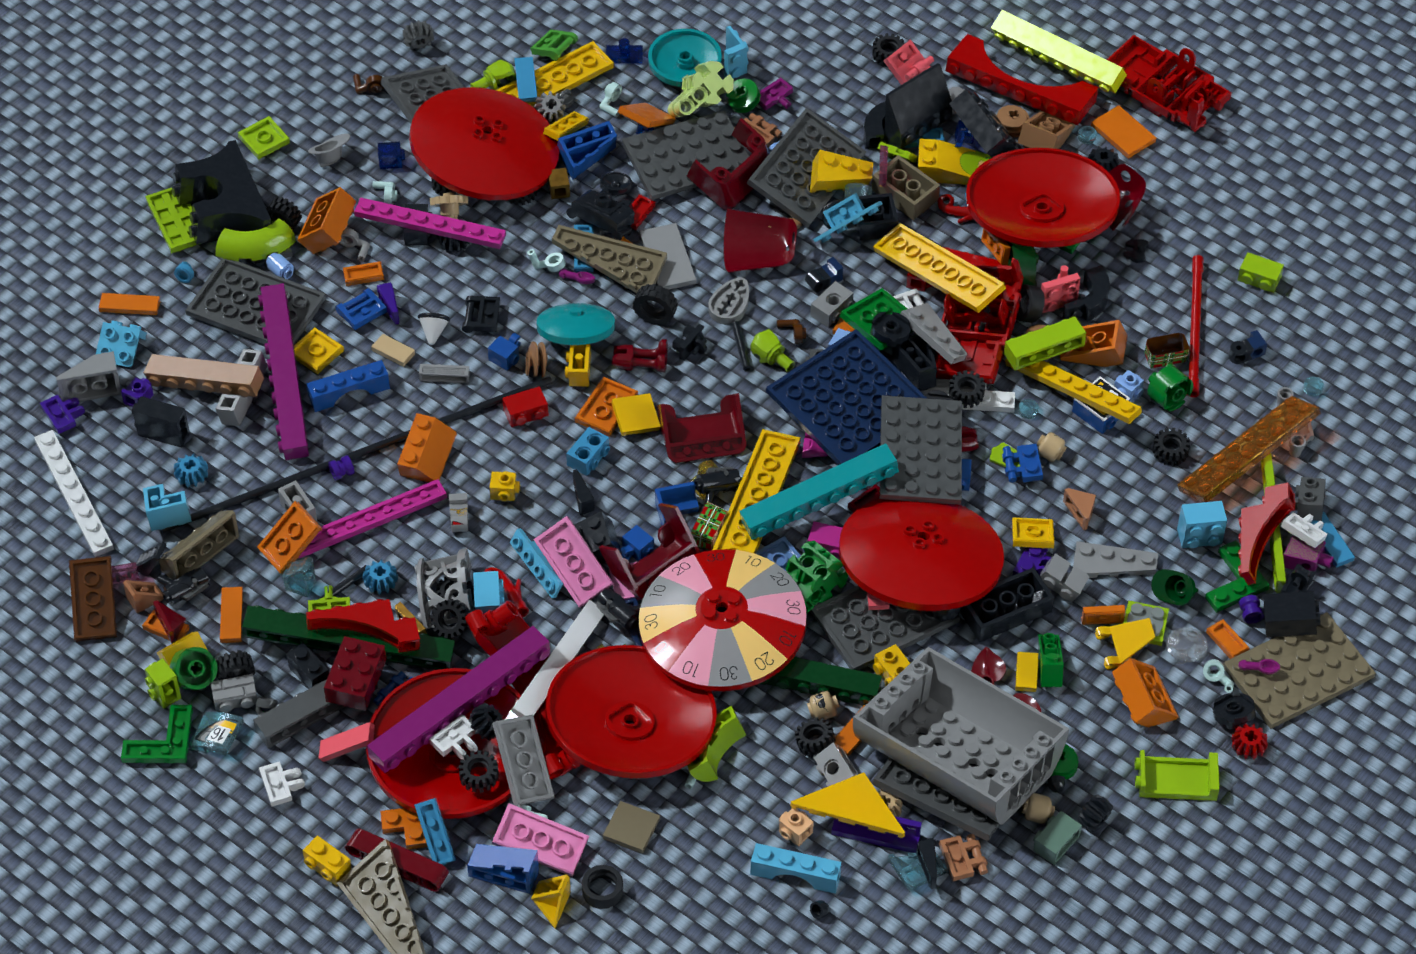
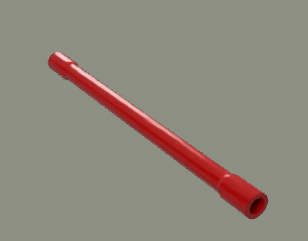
M1195 255L1192 258L1189 379L1193 381V390L1189 397L1193 398L1199 395L1201 298L1204 257L1201 255Z

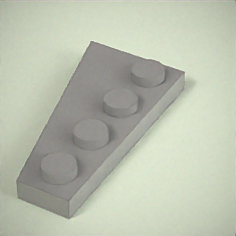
M1077 541L1073 567L1075 566L1089 575V578H1097L1098 575L1116 577L1118 574H1128L1129 576L1152 575L1156 573L1158 553Z

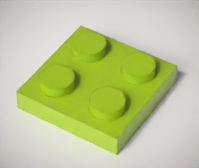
M270 116L238 132V138L258 160L290 143L289 137Z

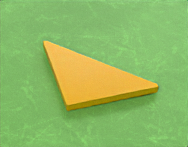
M864 772L795 799L790 804L792 809L800 808L818 816H829L837 818L840 822L851 825L859 824L877 832H889L898 835L899 838L905 837V831Z

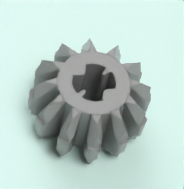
M549 91L548 95L543 92L541 97H537V104L534 105V108L545 119H548L549 124L552 122V119L556 122L559 120V117L562 118L564 116L563 111L566 109V105H563L564 98L558 99L559 93L553 96L552 91Z

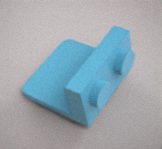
M731 26L726 27L724 76L727 77L730 74L734 79L747 73V65L749 64L747 52L749 48L747 43L741 40L738 32L733 30Z
M111 321V323L103 322L96 354L114 351L116 365L130 368L134 364L139 339L145 340L147 332L142 331V327L130 324V327H126L118 321Z

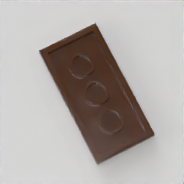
M111 556L69 560L75 642L116 638L117 628Z

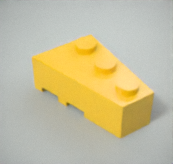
M819 150L812 162L810 193H815L819 190L832 192L837 189H842L843 191L865 190L872 180L873 162Z

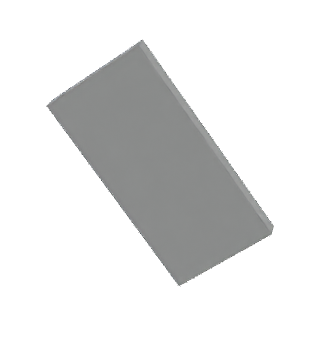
M676 223L639 231L643 247L667 253V260L656 282L658 286L660 285L670 290L696 284V277Z
M533 715L493 722L513 804L520 806L555 798Z

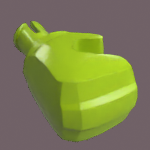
M498 60L483 71V78L470 83V87H489L496 90L498 88L497 84L501 83L498 79L506 78L511 82L516 80L515 69L509 62Z
M770 329L759 332L754 336L750 349L753 355L758 354L760 356V363L767 362L770 365L777 363L787 372L794 368L795 361L784 354L785 347Z

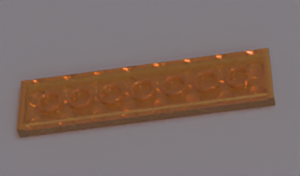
M1290 396L1177 484L1179 491L1201 502H1209L1320 415L1319 407Z

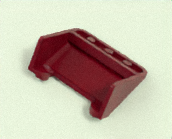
M739 393L723 397L720 402L721 412L676 419L675 410L671 405H657L667 456L672 462L678 463L739 454L746 448Z

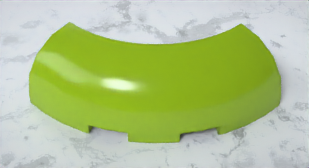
M279 218L271 225L255 231H234L224 228L218 238L215 254L217 257L232 261H239V259L258 261L267 259V256L277 252L280 254L296 242V238L291 227Z
M732 706L717 714L715 730L710 743L698 758L687 765L690 774L699 781L711 782L717 780V769L722 756L735 742L746 736L743 726Z

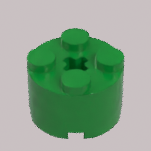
M1172 364L1166 365L1158 373H1152L1148 379L1150 384L1147 395L1168 411L1180 408L1186 402L1184 400L1186 395L1190 396L1193 390V381Z
M201 647L184 648L176 652L170 663V668L177 676L178 685L183 689H203L213 682L217 675L218 667L215 658L208 650ZM191 666L196 667V671H192Z

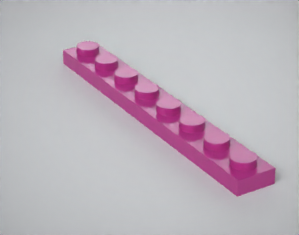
M361 197L354 210L356 217L497 249L501 248L506 237V230Z
M439 479L321 526L320 532L298 559L447 499V493Z

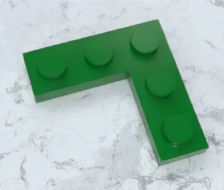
M1236 540L1219 547L1218 553L1237 580L1207 592L1205 596L1216 613L1239 603L1240 599L1245 596L1258 595L1269 590V583L1258 569L1256 584L1247 585L1244 578L1240 577L1238 566L1241 565L1238 551L1241 549V546Z
M192 705L170 706L166 740H123L122 763H186L193 713Z

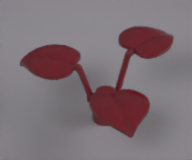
M985 647L976 657L971 672L995 685V682L1000 681L1006 674V665L1001 657L992 652L988 647ZM1024 693L1013 695L1041 712L1039 704L1031 696Z

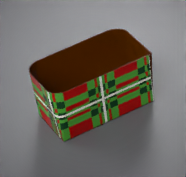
M1174 333L1147 339L1144 354L1151 369L1168 364L1173 365L1186 362L1190 347L1184 334Z

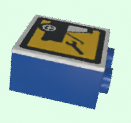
M1101 376L1092 383L1130 401L1127 395ZM1074 398L1072 412L1101 434L1107 429H1112L1119 420Z

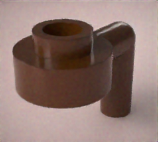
M353 75L356 93L361 94L368 90L374 93L382 91L384 89L381 84L383 77L381 75L369 76L366 79V84L362 85L360 75Z
M798 319L777 320V328L793 327L794 344L803 343V339H806V327L802 328V324H800Z

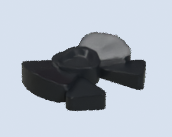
M1130 239L1125 242V246L1133 248V251L1123 252V256L1126 259L1131 258V261L1135 263L1146 261L1144 252L1149 246L1147 240Z

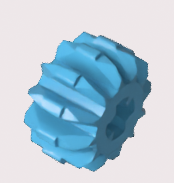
M194 453L192 456L185 454V458L178 457V463H174V476L180 485L186 484L189 487L194 484L197 487L198 482L204 483V478L208 477V465L202 456L196 457Z
M381 559L379 563L372 561V566L366 565V571L363 572L364 585L366 588H369L371 593L377 591L380 595L382 591L388 593L389 588L395 589V583L398 582L397 569L391 565L390 561L384 563Z

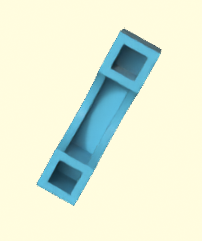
M756 843L751 859L750 875L773 879L775 876L784 874L793 875L806 880L816 890L836 894L841 875V862Z

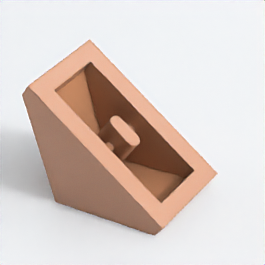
M1067 488L1064 491L1063 502L1082 529L1087 530L1093 513L1096 495Z
M125 580L123 582L127 600L136 613L151 607L153 601L157 600L160 602L164 599L162 592L155 583Z

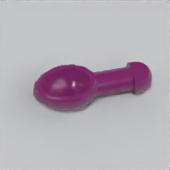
M567 269L559 271V276L563 279L576 280L584 285L595 282L594 275L588 272L576 273L567 271Z
M1263 659L1260 662L1241 660L1238 663L1239 669L1243 671L1258 670L1263 674L1270 675L1280 670V664L1272 659Z

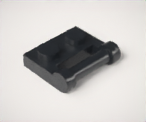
M467 296L465 300V305L467 306L465 322L462 323V331L465 333L473 331L497 332L500 297ZM479 305L478 321L474 322V307Z

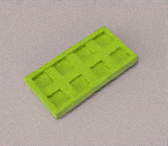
M172 187L145 196L146 202L171 254L196 246L194 238L190 237L189 226H191L190 213L192 212L191 204H179L177 198L173 197Z

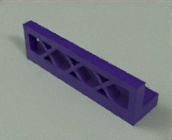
M894 816L905 831V837L899 838L896 834L877 832L868 829L866 826L859 824L851 825L840 822L835 818L831 835L916 854L917 843L921 836L922 822Z

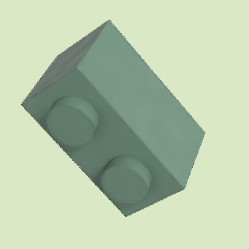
M1062 811L1056 817L1052 816L1046 824L1047 827L1043 831L1039 830L1033 839V851L1053 865L1058 862L1081 834L1082 825Z

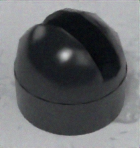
M1059 775L1049 777V789L1054 793L1063 791L1065 777Z
M823 900L813 902L810 905L811 915L815 919L827 916L829 905Z

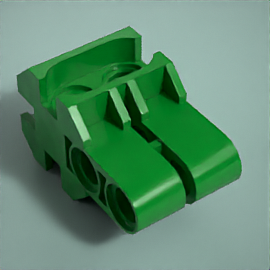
M816 541L806 542L801 547L804 553L798 559L793 555L788 560L786 572L793 578L801 590L805 601L806 614L818 602L822 603L832 598L833 595L830 591L836 585L841 589L846 584L848 578L847 572L842 568L844 566L843 563Z

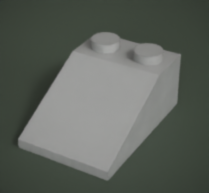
M114 351L93 355L56 377L62 402L73 397L78 398L81 402L121 394Z

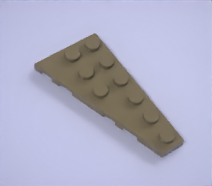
M558 225L552 238V244L635 293L642 286H646V284H656L667 260L666 252Z
M384 839L339 880L337 884L391 954H426L390 843L387 839Z

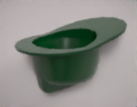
M1170 569L1157 571L1151 581L1154 595L1163 602L1183 606L1187 604L1199 590L1196 588L1192 577Z

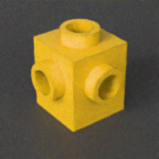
M492 471L490 500L515 501V495L520 491V481H516V473Z

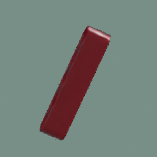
M357 828L345 845V850L350 855L362 860L384 839ZM389 841L401 878L430 891L437 892L449 874L448 869L438 862Z

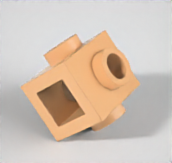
M791 809L789 812H784L779 818V832L784 839L792 841L799 847L813 833V821L809 819L805 812Z

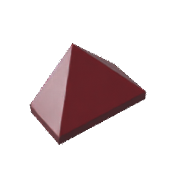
M153 601L155 614L172 644L176 642L186 618L159 601Z

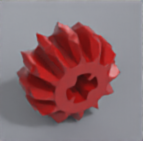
M1245 723L1243 728L1238 726L1235 733L1232 734V749L1237 750V756L1243 754L1245 760L1248 756L1255 760L1257 756L1261 757L1267 749V734L1263 733L1262 727L1256 729L1255 724L1249 727Z

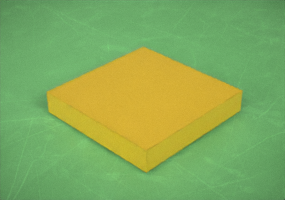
M314 327L294 345L295 357L298 362L319 374L344 351V346Z
M650 393L612 399L611 403L621 436L660 430L661 426Z
M1013 517V547L1054 549L1053 520Z

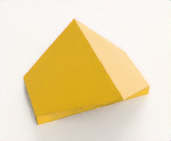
M563 875L539 881L531 898L554 928L558 924L571 893L570 877Z

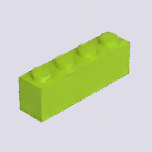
M1076 317L1064 319L1061 322L1047 325L1044 328L1005 341L1004 355L1016 371L1085 346L1086 331Z

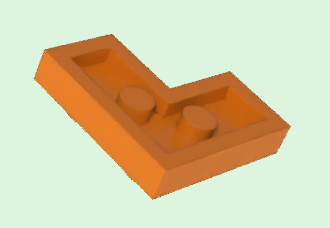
M405 808L380 811L383 834L404 831L406 849L428 847L417 813Z

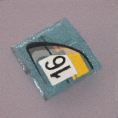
M205 712L189 742L188 748L205 754L212 751L226 756L244 723L243 717L223 712Z

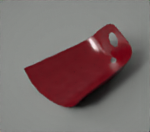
M727 209L724 227V265L726 271L733 272L775 267L792 261L795 254L797 237L795 221L790 218ZM795 232L794 242L792 243L793 233Z

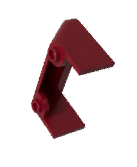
M742 118L738 121L731 135L752 154L732 173L724 167H715L710 172L698 160H695L686 175L724 210L734 209L754 190L747 182L769 155L765 139Z
M664 503L658 505L666 520V523L658 530V539L661 545L631 566L627 559L622 558L617 548L603 545L599 547L613 576L637 598H644L652 582L665 569L683 558L700 553L678 506Z

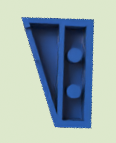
M610 121L558 138L559 156L572 180L616 148L617 134Z
M476 844L467 865L468 877L531 894L539 874L538 850Z

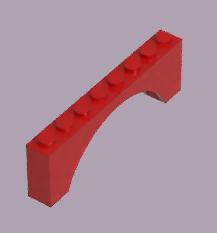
M969 34L961 40L947 57L946 72L1077 126L1097 100L1099 87L1085 81L1064 86H1043L1024 82L1006 74L987 56L984 49V40Z

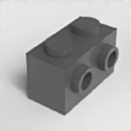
M1301 477L1300 485H1296L1295 497H1298V499L1295 498V511H1297V515L1304 518L1311 514L1313 520L1322 521L1326 479Z

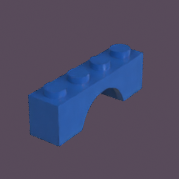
M382 360L306 383L308 397L314 412L334 407L336 401L349 391L366 390L372 395L390 389L388 372Z

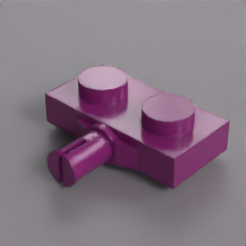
M780 77L760 91L761 97L758 105L764 110H768L775 104L780 103L788 109L791 106V102L786 97L793 93V87Z

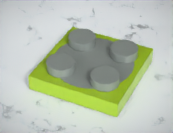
M1128 600L1124 623L1150 618L1155 638L1149 644L1162 646L1169 608Z

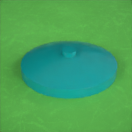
M694 29L668 31L654 40L648 52V63L652 73L662 82L677 87H682V79L687 74L693 75L696 73L694 68L698 64L708 61L722 63L721 49L715 39L702 31Z
M569 303L557 305L546 309L537 317V331L539 335L548 341L558 344L585 345L596 343L609 337L615 330L614 315L609 310L592 304Z

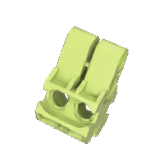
M708 61L698 64L694 68L695 74H687L682 79L683 92L669 104L668 113L675 118L690 115L698 107L718 104L721 101L719 95L729 94L733 90L734 79L730 74L721 79L717 74L723 68L720 62Z

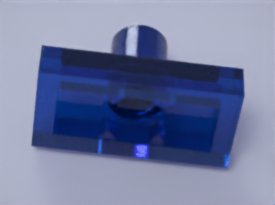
M622 38L619 40V45H606V55L614 63H643V45H630V41L627 38Z

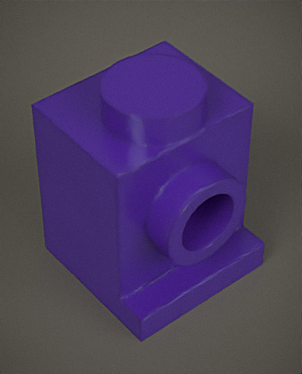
M135 377L126 389L123 388L121 390L123 403L130 407H133L141 396L151 399L154 395L151 382L146 378L140 380Z

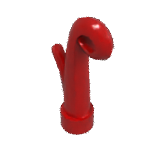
M943 194L938 198L937 205L940 210L951 215L963 217L958 220L959 224L974 220L968 207L954 206L955 199L952 195ZM946 200L950 201L947 205L943 203Z
M494 567L485 569L483 572L498 571L499 579H503V587L508 601L515 605L522 617H525L529 613V609L522 599L521 580L517 579L514 586L510 578L502 570Z

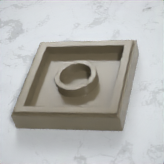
M620 801L603 834V839L643 854L660 820V815Z

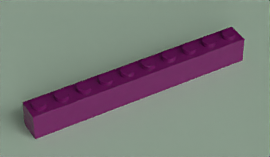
M284 283L261 287V295H258L260 307L264 309V311H260L262 323L266 324V327H262L264 339H268V343H265L266 355L270 354V359H267L268 370L272 371L269 381L270 386L274 387L275 390L271 392L273 404L276 403L277 408H273L275 420H279V425H276L277 436H281V441L278 442L279 452L284 453L285 460L309 457Z
M534 626L530 627L367 745L369 758L384 773L396 768L405 758L414 755L420 747L429 744V739L455 719L462 714L466 716L475 707L482 705L486 699L495 696L504 686L513 683L519 675L528 672L537 662L546 659L550 654V641Z

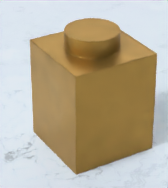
M566 168L553 169L548 181L551 200L570 197V184Z

